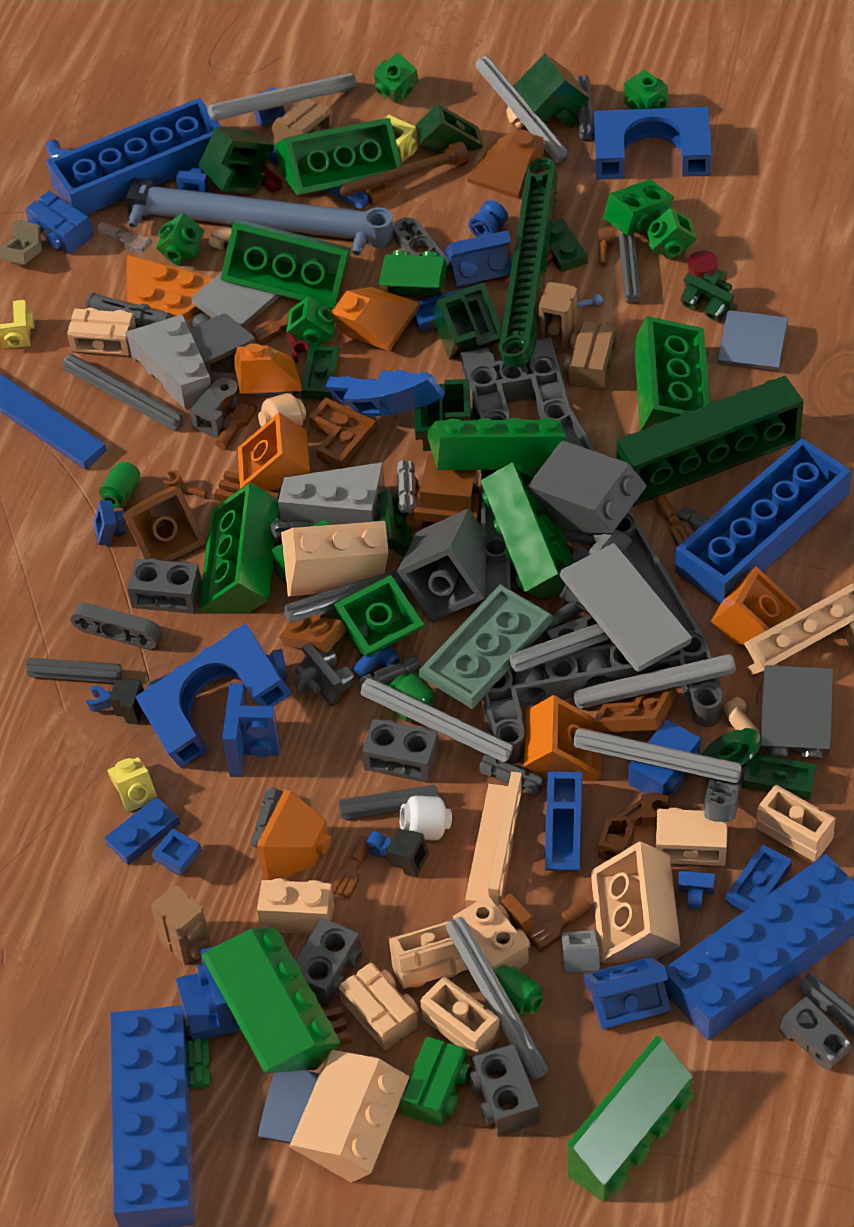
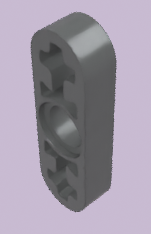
M410 217L397 220L394 224V237L402 250L410 251L411 256H422V253L416 252L414 249L419 246H425L429 248L427 251L440 253V257H444L447 261V278L449 276V260L416 219Z
M85 602L79 603L70 618L73 626L82 632L144 649H154L162 635L161 627L149 619Z
M740 776L738 783L710 778L705 796L704 817L715 822H728L736 818L741 796L742 776Z

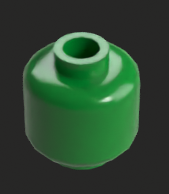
M403 673L389 685L393 689L434 707L432 703L435 700V691L418 674L406 675ZM395 712L405 722L414 721L404 715Z

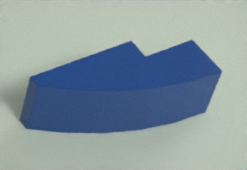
M548 772L545 871H580L582 772Z

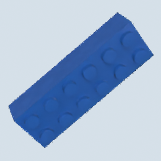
M197 98L47 160L52 186L61 199L83 214L88 215L126 199L133 178L153 180L154 186L176 178L179 171L190 172L191 168H200L198 164L216 126H222L217 120L213 121L210 119L207 106L201 98Z
M801 438L676 548L675 573L721 604L754 566H757L762 572L765 571L849 495L852 470Z
M825 854L666 966L668 980H665L664 984L668 998L709 1041L854 936V881Z
M183 1005L111 1012L114 1216L118 1227H179L195 1225L188 1024Z

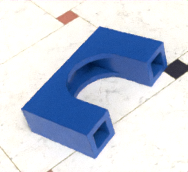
M708 107L594 111L596 179H625V151L632 143L645 138L664 139L673 143L678 148L681 154L682 177L711 176L712 152Z
M246 623L230 631L226 637L214 645L203 649L199 655L184 665L176 667L172 673L157 683L149 685L142 693L136 696L138 703L168 755L180 768L209 750L192 720L194 700L198 693L209 683L221 678L239 679L244 683L250 695L259 706L274 707L292 694L262 644Z

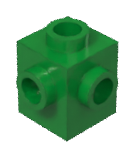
M396 52L388 61H382L376 67L374 73L375 90L384 99L388 97L394 103L400 98H406L419 82L417 69L399 52Z
M644 69L624 82V104L631 110L668 107V85Z
M672 207L646 228L650 240L649 246L657 255L662 254L672 261L697 240L691 218Z
M182 213L170 222H167L158 233L160 239L155 249L178 266L187 259L191 261L200 251L198 245L205 230Z
M307 296L289 310L286 332L297 340L306 342L308 346L321 345L324 342H328L335 333V320L331 314L332 311L310 296Z

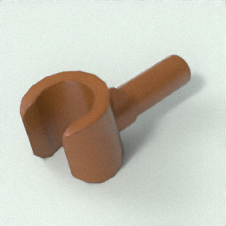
M613 226L599 228L598 230L599 265L606 264L607 245L615 244Z
M176 470L168 472L171 481L163 480L165 488L178 486L182 492H187L204 499L207 496V491L184 483L180 473Z

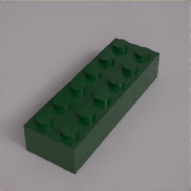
M786 375L774 380H768L751 389L740 391L725 399L711 402L699 409L685 412L678 417L662 423H656L647 429L618 439L617 459L629 463L647 486L635 501L633 507L797 443L801 439L804 400Z

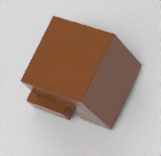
M428 453L421 488H418L416 506L414 507V520L439 522L469 508L478 521L481 506V494H478V470H437L433 454Z

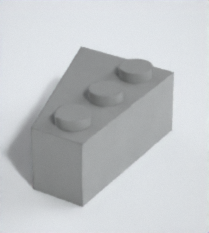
M183 314L125 332L130 356L135 361L138 360L151 377L155 376L162 383L163 388L184 409L192 408L211 386L210 375Z
M383 463L285 477L278 500L281 521H284V523L288 521L311 522L313 524L325 519L330 525L377 522L379 515L378 494L383 492L385 488Z

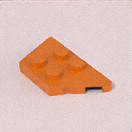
M131 255L127 256V302L136 305L141 303L148 304L152 309L172 313L173 317L183 314L185 321L190 319L194 313L202 311L192 304V297L214 278Z

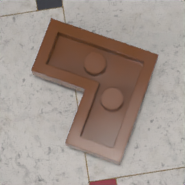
M326 397L308 417L310 426L329 434L316 449L317 458L340 469L348 464L377 430L375 420Z
M335 610L298 622H289L279 638L284 646L302 648L303 645L311 643L316 650L329 652L347 629L341 620L333 619L335 617Z
M676 687L638 695L634 702L603 704L593 720L595 731L619 734L624 731L648 733L659 730L678 695Z

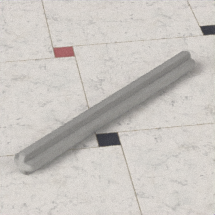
M348 73L214 103L208 107L207 112L210 119L216 121L300 102L304 99H313L353 90L357 86V81L354 74Z

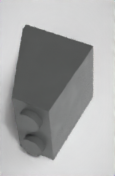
M561 441L526 488L562 532L613 533L647 486L629 463L566 441Z
M469 508L418 531L397 570L431 621L449 615L486 597V533Z
M765 665L762 685V744L760 751H767V756L778 758L788 757V753H802V758L822 759V754H829L833 687L832 668Z

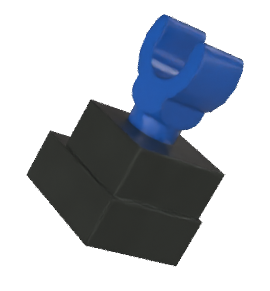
M116 679L112 692L105 690L101 686L91 687L93 696L100 698L86 701L90 711L99 712L112 706L115 715L124 716L126 723H140L143 710L136 696L144 691L141 680Z
M398 828L392 839L382 833L372 831L366 841V844L373 846L369 852L371 855L377 857L388 856L391 866L403 869L405 875L416 878L429 855L423 833L412 830L407 831Z

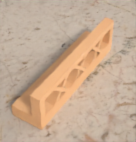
M854 583L746 641L744 644L755 662L746 667L750 676L764 671L765 665L773 666L854 621Z
M511 772L508 786L488 784L465 897L466 907L487 895L496 905L501 904L522 800V775L519 772Z

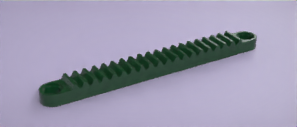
M539 158L532 161L526 171L499 345L503 363L509 367H520L528 363L533 354V347L536 346L535 338H537L536 329H538L537 321H539V303L543 296L544 272L547 271L548 249H550L549 241H551L550 233H552L551 225H553L552 218H554L555 202L557 201L556 195L558 194V173L555 162L550 158ZM541 171H547L543 174H537ZM518 348H521V349H522V350H521L520 352H518V353L509 354V352L512 351V350H514V349H518Z

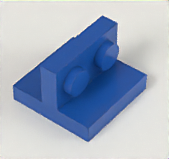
M508 230L453 242L444 249V254L450 261L455 287L510 276L512 262L508 249V244L511 242Z
M230 683L222 737L230 777H243L246 755L257 757L279 756L280 739L274 707L247 706L244 685L241 683Z
M213 947L201 949V956L204 954L205 951ZM203 958L202 964L196 965L197 973L176 978L192 1042L197 1037H201V1040L241 1031Z
M653 957L583 974L586 989L592 995L601 1029L671 1011L664 981L668 980L666 969L663 964Z

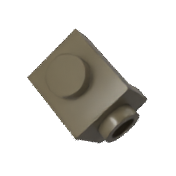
M16 220L12 223L13 238L0 247V259L11 261L14 265H24L42 252L41 227L39 224Z

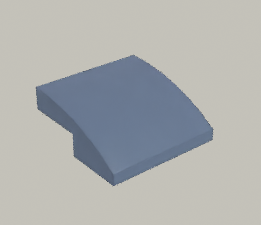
M728 310L718 364L779 372L788 318Z
M310 1071L274 1073L261 1119L259 1137L288 1143L292 1142L320 1073Z

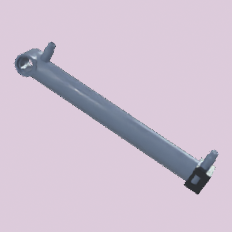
M133 178L126 196L129 212L128 225L131 228H136L141 220L149 221L151 215L176 218L184 213L190 219L233 225V222L240 219L287 232L353 239L352 253L356 256L361 254L366 242L373 248H385L394 241L392 213L382 207H375L365 212L156 187L153 184V180Z

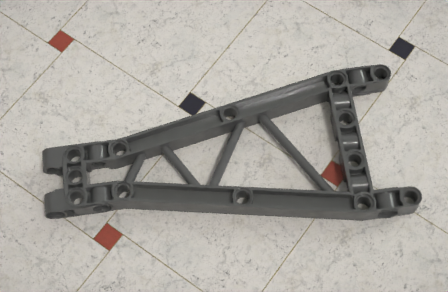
M551 337L535 339L536 346L533 347L531 360L520 367L506 366L503 360L495 361L493 354L489 352L488 348L460 353L464 379H469L470 399L475 420L481 418L509 420L507 403L527 399L536 400L538 420L542 418L561 420L566 434V442L595 451L569 406L565 384ZM481 470V480L498 470ZM482 483L481 527L486 533V597L481 600V604L500 584L511 590V562L505 554L507 546L504 538L497 532L493 521L496 518L492 509L487 506L483 499V492L485 491ZM631 510L627 512L615 529L627 534L633 540L623 554L692 637L691 643L638 673L614 643L585 648L521 672H516L511 667L482 698L487 727L491 735L506 742L513 741L510 743L513 746V751L507 761L508 763H517L524 757L525 730L522 722L521 707L536 705L552 695L562 700L573 698L576 689L711 658L703 633ZM563 532L566 540L593 546L596 543L591 536L592 533ZM569 602L554 613L553 622L531 646L545 637L547 630L560 626L579 612L581 608ZM718 677L681 686L686 705L689 706L695 723L703 727H712L720 722L723 694Z

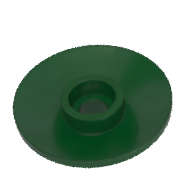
M752 728L733 730L709 744L702 752V755L740 763L742 768H744L747 761L759 750L762 738L759 732Z

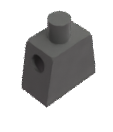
M201 313L192 321L193 328L190 329V332L209 375L211 371L225 373L234 371V357L237 347L256 344L253 335L228 314H220L210 319L205 313Z

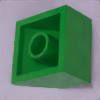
M394 250L393 255L385 254L379 286L383 291L395 295L434 297L445 294L447 261L444 257H440L438 252L425 251L422 252V256H411L410 251Z
M392 575L334 604L335 620H341L347 629L344 633L345 638L352 648L366 657L424 628L420 617Z

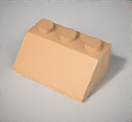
M385 521L297 527L281 532L288 597L321 594L385 573L389 553Z
M639 841L591 870L600 962L604 964L625 963L647 957H653L657 960L681 946L669 854Z
M337 1050L329 1051L289 1147L350 1183L371 1174L409 1076L379 1058Z

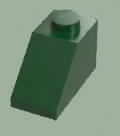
M438 103L415 124L420 146L438 155L445 153V149H448L449 145L460 141L464 143L467 151L480 150L483 147L478 126Z

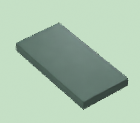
M500 584L420 668L419 675L422 679L473 709L511 668L510 655L529 648L553 622V615Z

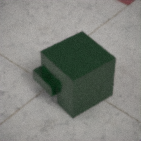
M546 53L513 85L534 114L544 121H547L555 114L558 119L571 128L578 123V117L575 113L590 99L572 73Z
M216 126L198 166L222 191L257 194L265 178V174L261 169L265 168L275 144L268 138L257 137L251 130Z
M485 283L456 291L454 295L437 300L432 317L449 360L459 357L461 352L486 348L500 342L502 325Z
M469 379L445 380V384H439L445 391L443 398L415 409L416 440H422L423 451H431L427 436L428 430L435 421H446L452 418L461 421L472 420Z

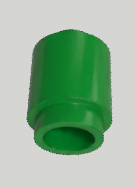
M125 461L113 466L99 489L102 500L112 501L113 508L125 507L140 483L139 469Z
M504 965L495 973L519 1015L534 1014L541 1007L544 996H542L543 987L517 967L511 968L508 965Z

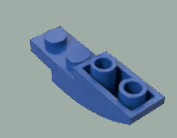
M382 370L378 380L374 378L366 380L355 379L350 376H345L344 378L330 376L325 386L340 404H347L354 411L368 417L387 416L411 411L443 398L445 391L440 387L433 375L427 372L408 373L403 370Z

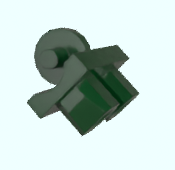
M718 270L714 275L705 273L703 280L690 273H687L683 281L686 288L680 298L683 306L696 310L700 302L704 300L708 302L704 309L705 315L717 323L726 315L728 310H737V305L733 304L734 295L729 293L733 285L726 282L727 273L725 271Z

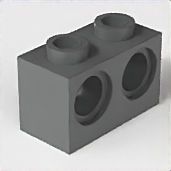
M136 558L127 588L132 608L194 614L202 584L199 565L185 561L171 562L158 559Z
M373 719L362 749L364 770L429 783L439 754L438 731L422 726L402 725L392 720L382 721Z
M321 917L295 962L299 965L301 973L310 989L316 995L318 1003L329 1007L334 997L340 996L339 986L347 980L346 977L351 968L355 969L359 965L363 956L359 933ZM336 947L343 948L342 950L337 952L330 951L331 949ZM319 975L326 976L324 979L321 980L313 979L314 977Z
M515 1044L474 1056V1071L469 1072L470 1082L475 1094L481 1092L485 1102L480 1104L484 1120L487 1125L493 1124L497 1136L538 1124L539 1106ZM496 1072L504 1074L503 1077L497 1079L489 1077L490 1074ZM509 1103L517 1106L512 1110L501 1108L502 1105Z

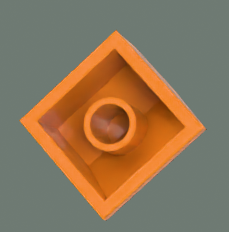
M279 412L238 447L240 489L248 483H252L262 490H279L278 488H282L285 477L308 474L310 466L307 430Z
M555 695L526 710L524 767L547 780L548 772H582V781H597L601 779L602 753L574 746V736L577 729L583 728L595 731L593 725L594 717Z

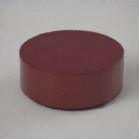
M697 251L690 255L688 259V272L703 279L705 273L714 275L717 272L718 260L713 253Z

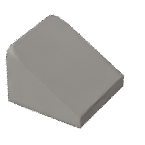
M587 930L561 933L565 972H586L600 969L597 931Z

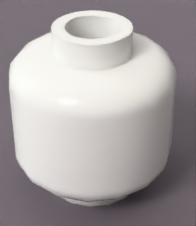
M411 796L407 803L401 806L400 828L423 833L425 840H439L443 836L445 829L451 828L452 812L451 809H446L441 797Z

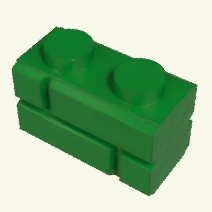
M431 1037L425 1038L400 1100L401 1113L406 1117L419 1121L423 1120L425 1123L437 1127H443L447 1116L453 1117L457 1110L459 1096L456 1093L459 1085H466L469 1080L472 1064L468 1063L467 1050L454 1044H445L444 1041Z

